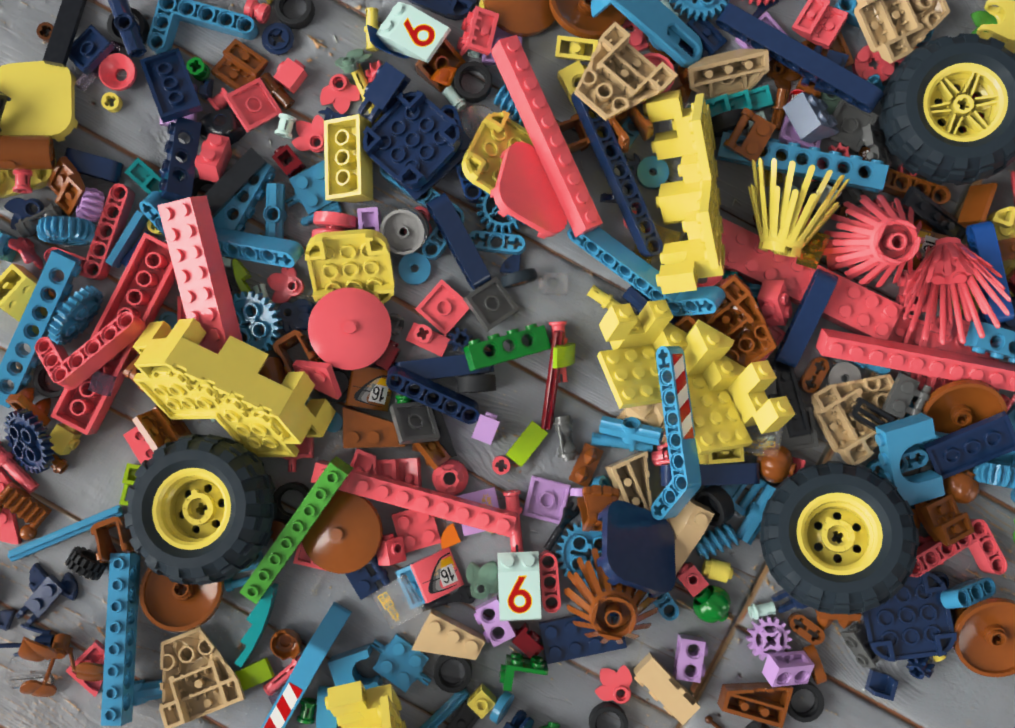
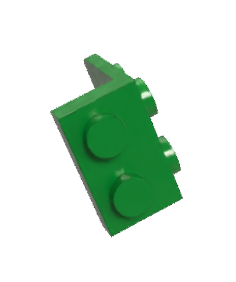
M520 653L506 654L505 665L501 664L499 683H503V690L512 691L515 671L548 675L547 661L543 660L544 658L540 656L527 658L523 657V654Z

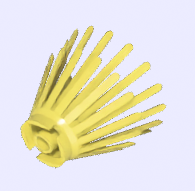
M762 158L758 159L759 166L756 169V162L752 159L755 187L751 184L750 187L748 186V191L760 238L758 249L766 252L771 250L774 254L800 258L802 249L840 207L838 205L839 202L834 203V201L850 179L845 180L834 195L845 175H841L805 228L833 171L828 170L816 193L810 195L798 219L815 171V165L809 166L800 191L794 189L790 197L796 163L795 161L789 162L780 204V187L776 186L777 160L773 158L771 160V171L769 172L767 216Z

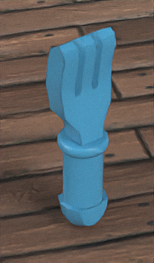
M336 201L324 206L321 210L343 212L339 202ZM314 213L307 217L304 216L300 221L301 224L309 226V224L313 223Z

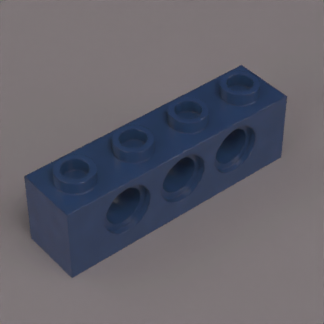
M183 117L169 123L167 134H170V138L167 140L164 152L167 153V158L164 159L162 164L164 178H161L159 183L162 199L177 201L192 196L195 158L198 153L202 123ZM178 138L184 140L186 144L181 143ZM176 157L181 158L183 163L179 162ZM173 175L177 176L180 179V182L176 181L173 178Z

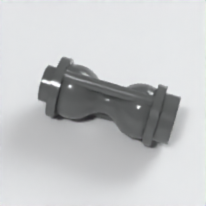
M50 203L41 212L31 217L19 219L15 227L23 238H31L37 233L39 219L54 215L64 216V213L58 205L54 206Z
M570 415L554 417L555 422H553V426H555L560 442L558 458H563V461L575 460L578 452H576V446L573 443L571 433L573 430V419L571 420Z

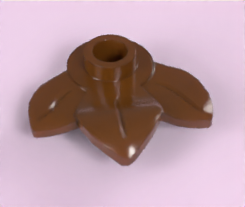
M774 59L769 61L770 70L766 75L775 81L778 89L790 90L791 81L802 77Z

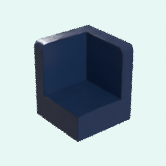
M870 669L865 689L874 696L893 701L898 680L890 674Z

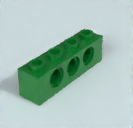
M537 323L525 326L526 330L519 332L517 328L507 331L505 336L500 337L499 333L488 336L487 341L481 342L480 338L469 341V345L463 349L470 372L551 349L545 326L537 327ZM523 336L528 339V341H529L528 346H525V345L523 344V342H522ZM504 341H506V342L509 343V345H510V350H509V351H506V350L504 349V347H503ZM485 346L491 349L490 357L484 353Z

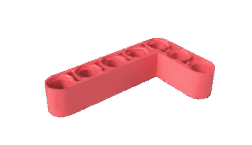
M120 183L114 184L111 187L86 257L51 247L44 253L45 261L47 262L52 250L59 249L82 260L79 265L82 267L79 275L94 280H104L111 268V265L106 263V259L124 231L135 200L134 191ZM125 190V196L120 199V193ZM118 209V215L113 218V212ZM109 228H111L112 233L109 237H107L106 232ZM105 247V253L100 256L101 248ZM98 266V273L94 275L93 269Z
M126 311L111 321L70 356L62 345L56 344L48 337H42L36 342L35 351L51 380L66 389L73 390L139 337L145 330L146 324L133 313Z
M970 519L975 532L956 543L945 546L941 541L936 542L930 539L919 546L916 556L917 561L909 577L922 576L967 547L983 573L1004 574L1008 564L988 524L982 519Z

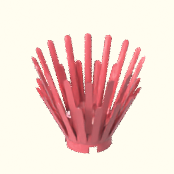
M878 194L877 199L888 215L866 195H860V203L875 216L848 201L844 202L843 205L848 208L845 210V213L862 222L836 214L830 217L832 220L841 222L836 224L837 229L855 232H824L825 237L844 238L832 241L833 246L843 247L824 249V254L854 252L837 256L835 260L840 263L831 265L830 269L834 271L865 261L845 271L844 274L846 275L845 278L852 280L875 267L858 282L861 286L866 287L887 268L875 285L877 288L884 285L898 266L893 279V284L897 283L906 262L907 273L910 274L913 270V257L916 256L920 260L922 254L919 251V246L925 242L924 237L918 236L922 228L921 221L917 223L916 227L914 226V210L909 207L907 221L900 200L894 198L899 214L898 217L882 194ZM893 237H895L896 244L894 246L892 245Z
M957 237L940 238L935 241L936 245L931 249L929 245L924 259L907 283L909 284L903 293V296L907 295L913 286L904 304L906 311L903 315V320H906L923 283L909 327L910 332L914 331L918 317L921 315L929 286L930 292L922 334L924 341L928 339L930 323L933 324L936 320L939 288L940 344L944 345L946 343V318L948 325L953 324L952 302L959 342L961 344L966 343L960 303L965 320L970 322L973 319L979 337H985V332L968 286L981 312L985 315L988 314L997 329L1000 328V322L975 278L1003 313L1009 316V310L983 276L1007 301L1011 302V298L1004 291L1006 288L984 267L999 278H1003L1002 275L992 268L991 264L971 251L966 242L965 245L962 244L961 239Z

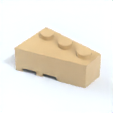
M640 451L605 467L613 488L620 490L619 500L651 511L652 496L649 486L648 451Z
M433 608L411 650L476 660L486 639L480 632Z
M650 652L633 669L636 675L634 679L642 687L645 685L650 690L648 693L657 702L659 700L664 705L663 708L682 725L701 708L694 696Z

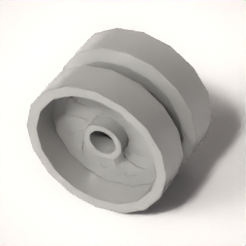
M404 207L392 211L384 217L380 225V233L387 238L391 252L406 255L415 252L423 246L429 237V225L427 219L420 211Z

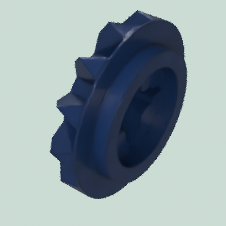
M273 23L264 29L262 44L270 54L279 56L293 48V41L295 39L292 30L287 25ZM281 35V38L284 41V43L278 42L277 44H275L276 41L273 39V37H279Z

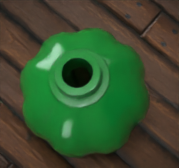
M708 585L694 597L693 610L695 615L708 623L726 620L729 616L730 596L725 589L715 585Z

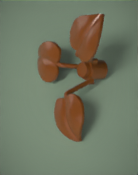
M56 634L53 639L52 648L23 637L18 651V655L21 658L34 662H40L44 659H51L44 680L42 682L28 680L20 686V692L36 697L53 696L57 691L56 686L46 683L55 659H63L67 654H69L72 671L77 672L76 677L81 680H103L104 665L92 662H83L75 665L74 648L70 647L72 637L68 634Z

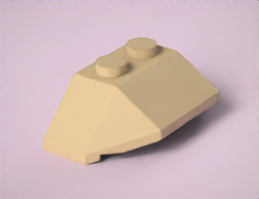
M737 49L703 57L687 68L689 88L698 94L704 93L707 100L724 94H734L746 89L749 91L770 70L769 52L767 49Z

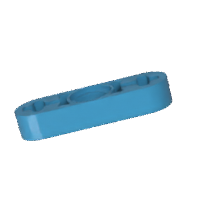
M479 230L472 231L469 234L471 240L479 236L480 240L486 241V237H488V246H486L485 242H478L475 245L477 251L520 255L526 249L525 240L520 235ZM494 238L502 239L500 247L495 248L491 245ZM506 239H508V242L510 244H515L518 240L522 246H518L517 249H514L513 245L507 244L508 248L505 249Z
M920 447L907 449L901 457V473L925 466L929 459L928 454ZM917 453H919V454L921 455V456H919V460H918V461H916L915 459H913V458L916 457V454H917ZM879 458L870 461L866 467L872 469V472L875 473V467L879 466L881 469H879L877 475L882 478L883 468Z

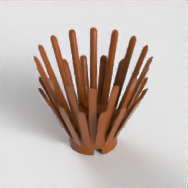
M593 548L591 551L598 579L591 562L588 560L584 564L582 558L578 557L577 563L589 588L577 572L572 574L568 571L567 577L585 600L569 587L567 589L564 588V594L585 612L571 605H567L568 611L590 623L573 621L574 625L596 630L584 635L588 638L604 637L600 641L603 644H606L609 640H616L617 644H623V636L632 639L638 638L639 635L631 632L633 630L647 629L652 623H636L656 614L658 607L641 615L639 614L658 597H647L641 602L647 592L621 583L614 586L608 583L607 580L609 578L605 575L602 567L597 566V559L599 558L597 548ZM612 612L618 613L617 616H610L609 614Z

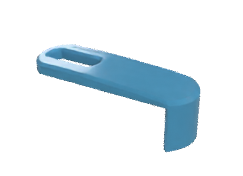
M659 0L591 1L592 17H597L612 4L681 67L688 68L701 59L703 46L700 37ZM668 28L672 29L693 49L692 57L667 35Z

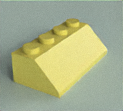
M360 114L324 121L325 200L358 203L373 200V164L363 148V131L367 126L369 128L372 126L371 122Z

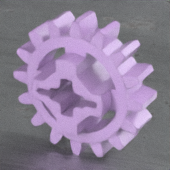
M769 615L766 616L765 620L759 617V623L751 622L754 626L753 629L747 628V631L751 634L746 636V640L751 642L747 646L749 649H753L752 654L754 656L759 655V659L762 661L765 657L767 658L769 653L785 652V648L791 649L787 642L792 641V638L787 636L791 631L785 628L786 624L783 621L779 622L777 617H774L773 620H771ZM770 636L772 638L771 641H768L766 637Z

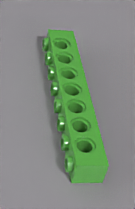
M337 456L328 464L239 593L255 604L260 601L353 470V467Z

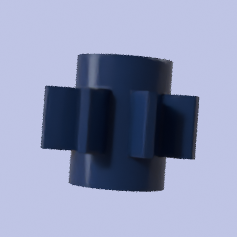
M457 327L455 328V334L448 333L451 341L447 344L454 346L453 351L460 348L461 352H464V346L469 345V339L473 335L468 336L466 333L467 328L460 332ZM458 337H463L464 341H462L461 343H457L456 339Z
M930 657L907 660L906 668L917 679H923L924 676L930 678L934 672L935 664L932 663Z

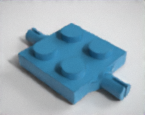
M325 160L289 178L295 193L294 196L285 200L289 208L300 202L308 215H311L334 202L325 200Z
M396 633L392 641L386 644V646L376 639L371 644V647L380 652L379 659L372 669L406 693L411 684L417 679L426 686L429 685L432 679L422 673L430 657L424 652L411 650L413 644Z

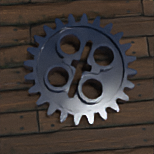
M21 408L9 413V416L6 417L7 421L4 422L7 427L4 431L8 434L5 438L10 442L8 446L12 447L11 453L16 455V461L20 460L21 467L25 466L26 471L30 470L31 473L36 472L38 474L50 469V466L53 465L52 461L55 460L52 456L55 452L51 449L54 444L49 440L52 437L47 435L48 429L43 427V421L39 422L38 415L33 416V412H28L27 409Z

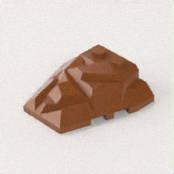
M733 274L726 279H721L714 285L723 289L726 295L724 301L714 313L681 316L674 323V326L688 333L698 319L735 340L725 356L747 368L751 362H758L774 350L777 344L750 288L736 274Z

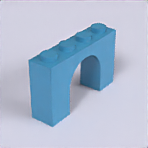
M919 413L875 427V440L880 451L878 458L883 468L882 478H887L895 485L898 493L905 501H908L910 506L945 495L943 478L933 470L912 476H903L900 471L901 457L910 446L936 438L933 418Z

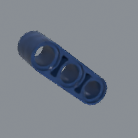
M66 148L64 156L71 161L78 173L116 184L119 183L124 164L73 148Z

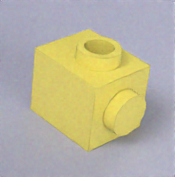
M64 423L56 424L50 433L52 438L49 440L54 444L51 449L60 456L70 454L79 445V438L82 433Z

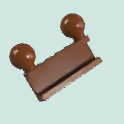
M10 482L0 493V513L3 508L10 509L12 514L16 513L18 518H23L25 523H30L20 529V537L26 541L34 539L37 535V528L52 510L13 482Z

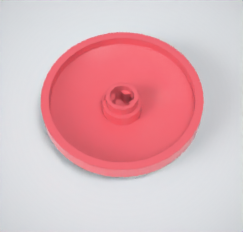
M341 288L326 294L314 306L308 321V336L315 353L325 363H331L332 367L341 370H359L375 363L386 351L391 338L392 326L387 309L376 296L359 288Z

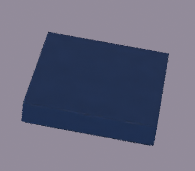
M91 24L73 42L69 59L88 76L116 47Z

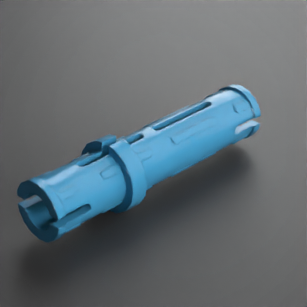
M592 432L591 445L629 449L630 452L638 450L652 453L653 450L652 444L638 442L631 445L624 443L620 437Z

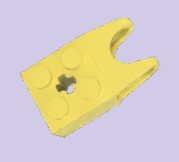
M986 1L984 8L996 18L997 24L981 25L977 29V35L981 39L988 40L992 37L1004 42V47L1015 53V1Z

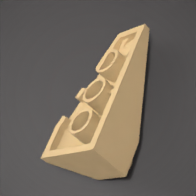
M690 499L676 517L666 519L674 532L676 574L705 533L714 516L713 511L708 506L693 499Z

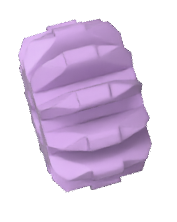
M86 187L76 206V216L80 219L90 220L93 223L97 222L103 211L104 193L98 189Z

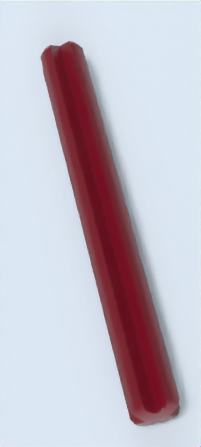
M554 330L541 420V428L544 430H551L560 373V368H553V347L564 344L565 333L561 330Z

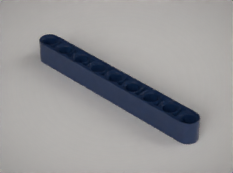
M728 3L715 21L722 30L755 49H767L769 57L866 113H871L884 95L883 91L877 86L733 4Z
M573 92L571 97L572 103L639 253L646 258L658 255L663 250V242L609 121H605ZM589 111L594 113L595 119L590 117ZM597 130L603 133V138L598 135ZM606 149L611 151L612 157L606 154ZM614 168L620 171V176L615 174ZM623 187L628 189V195L623 192ZM632 205L637 210L636 214H634L631 210ZM640 224L645 227V233L641 232ZM648 243L652 244L653 252L649 250Z

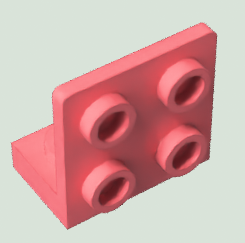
M478 6L472 12L469 11L467 18L463 19L461 30H464L462 37H459L456 49H459L461 56L468 49L485 55L490 54L499 13Z

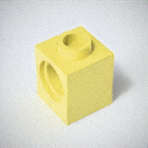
M482 683L468 697L467 705L483 719L495 706L497 697Z

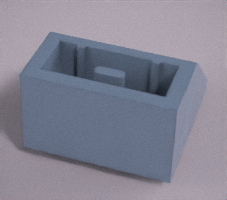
M801 92L782 107L798 136L805 142L813 143L839 133L836 127L838 123L831 114L829 115L826 110L828 105L822 98L818 99L813 94L809 95Z

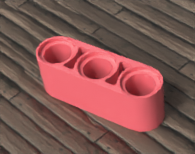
M545 550L539 555L542 605L545 611L555 613L561 607L558 561L554 552ZM551 556L554 561L551 565H544L542 563L543 558ZM547 577H553L555 583L547 586L544 580ZM554 597L557 602L554 606H548L546 600Z

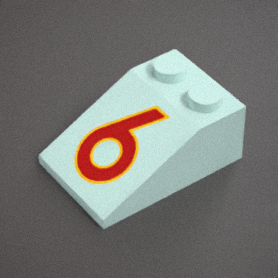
M398 2L392 8L386 20L381 24L376 35L389 50L429 63L451 29L417 8Z
M539 551L497 553L500 621L541 620Z

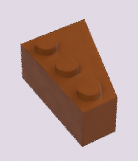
M343 407V448L407 446V444H399L393 421L349 407Z
M769 682L722 684L717 704L723 712L783 728L793 687L791 685L772 687Z

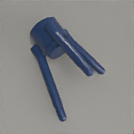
M23 623L20 625L22 628L40 633L41 635L36 636L35 641L52 648L55 635H51V630H43L33 626L27 628ZM0 643V648H20L21 643ZM18 652L14 653L13 656H19Z

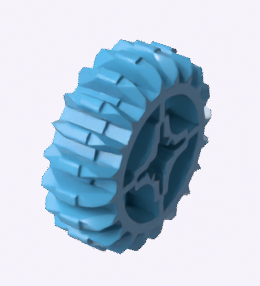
M482 190V194L485 197H479L478 200L482 203L476 204V208L482 209L477 212V216H484L480 220L481 224L488 221L486 224L487 230L494 226L493 232H497V229L500 228V233H504V229L508 228V233L512 234L511 227L514 226L517 231L520 229L517 224L518 222L521 225H525L510 215L505 216L509 222L501 223L493 220L492 218L501 215L497 213L499 211L497 205L490 213L487 212L490 194Z
M54 215L43 217L38 220L37 233L40 240L63 246L90 245L96 231L95 224L90 220L71 216Z
M985 462L973 468L975 481L1015 489V467Z

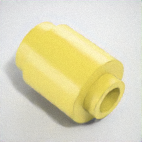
M710 558L709 560H704L701 574L706 576L707 579L727 583L728 579H732L733 568L729 562Z

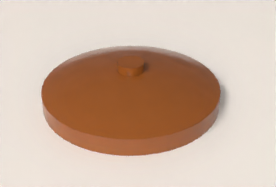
M483 0L485 9L499 13L497 27L511 35L520 37L535 36L546 31L555 21L550 10L549 0Z
M549 0L550 10L559 25L569 33L580 38L598 40L614 22H617L622 27L627 18L612 4L594 18L591 13L592 0Z
M964 379L947 383L930 394V398L926 401L921 412L933 418L935 431L950 434L1003 411L1007 413V406L1000 393L993 386L979 380Z
M338 490L305 536L302 544L309 558L320 568L338 574L351 573L367 565L377 554L383 536L382 522L376 508L368 499Z
M148 567L140 584V604L146 617L157 627L171 632L190 631L206 623L217 611L223 597L224 581L204 585H184L172 582L168 577L158 575Z
M990 598L968 607L959 616L954 625L957 641H955L953 647L961 662L971 671L987 677H1005L1015 674V601L1006 598Z

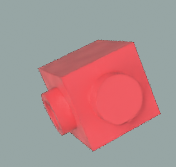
M287 58L285 62L282 61L279 64L274 78L285 89L295 94L308 75L304 70L305 66L296 59L292 61Z
M393 533L382 536V542L376 554L378 566H389L407 560L402 536H394Z
M691 562L688 564L684 563L676 574V577L693 597L709 585Z

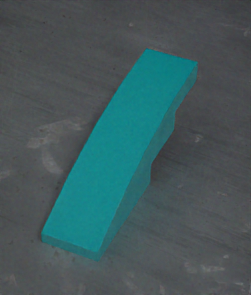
M769 84L749 91L746 89L734 94H724L706 100V104H709L711 117L734 109L748 108L752 111H757L774 106Z
M139 157L124 172L148 194L152 191L162 192L159 190L161 177Z
M277 583L270 586L246 619L252 626L240 641L246 645V648L234 662L240 668L253 653L267 627L278 589Z

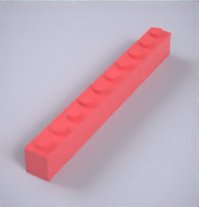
M513 35L499 39L492 48L491 54L575 237L591 232L603 224L518 36Z
M821 328L815 346L820 354L826 357L955 381L964 379L979 380L994 388L1015 392V364L826 328Z
M320 460L315 463L311 479L312 483H316L330 463L329 461ZM354 468L338 489L507 537H512L518 513Z

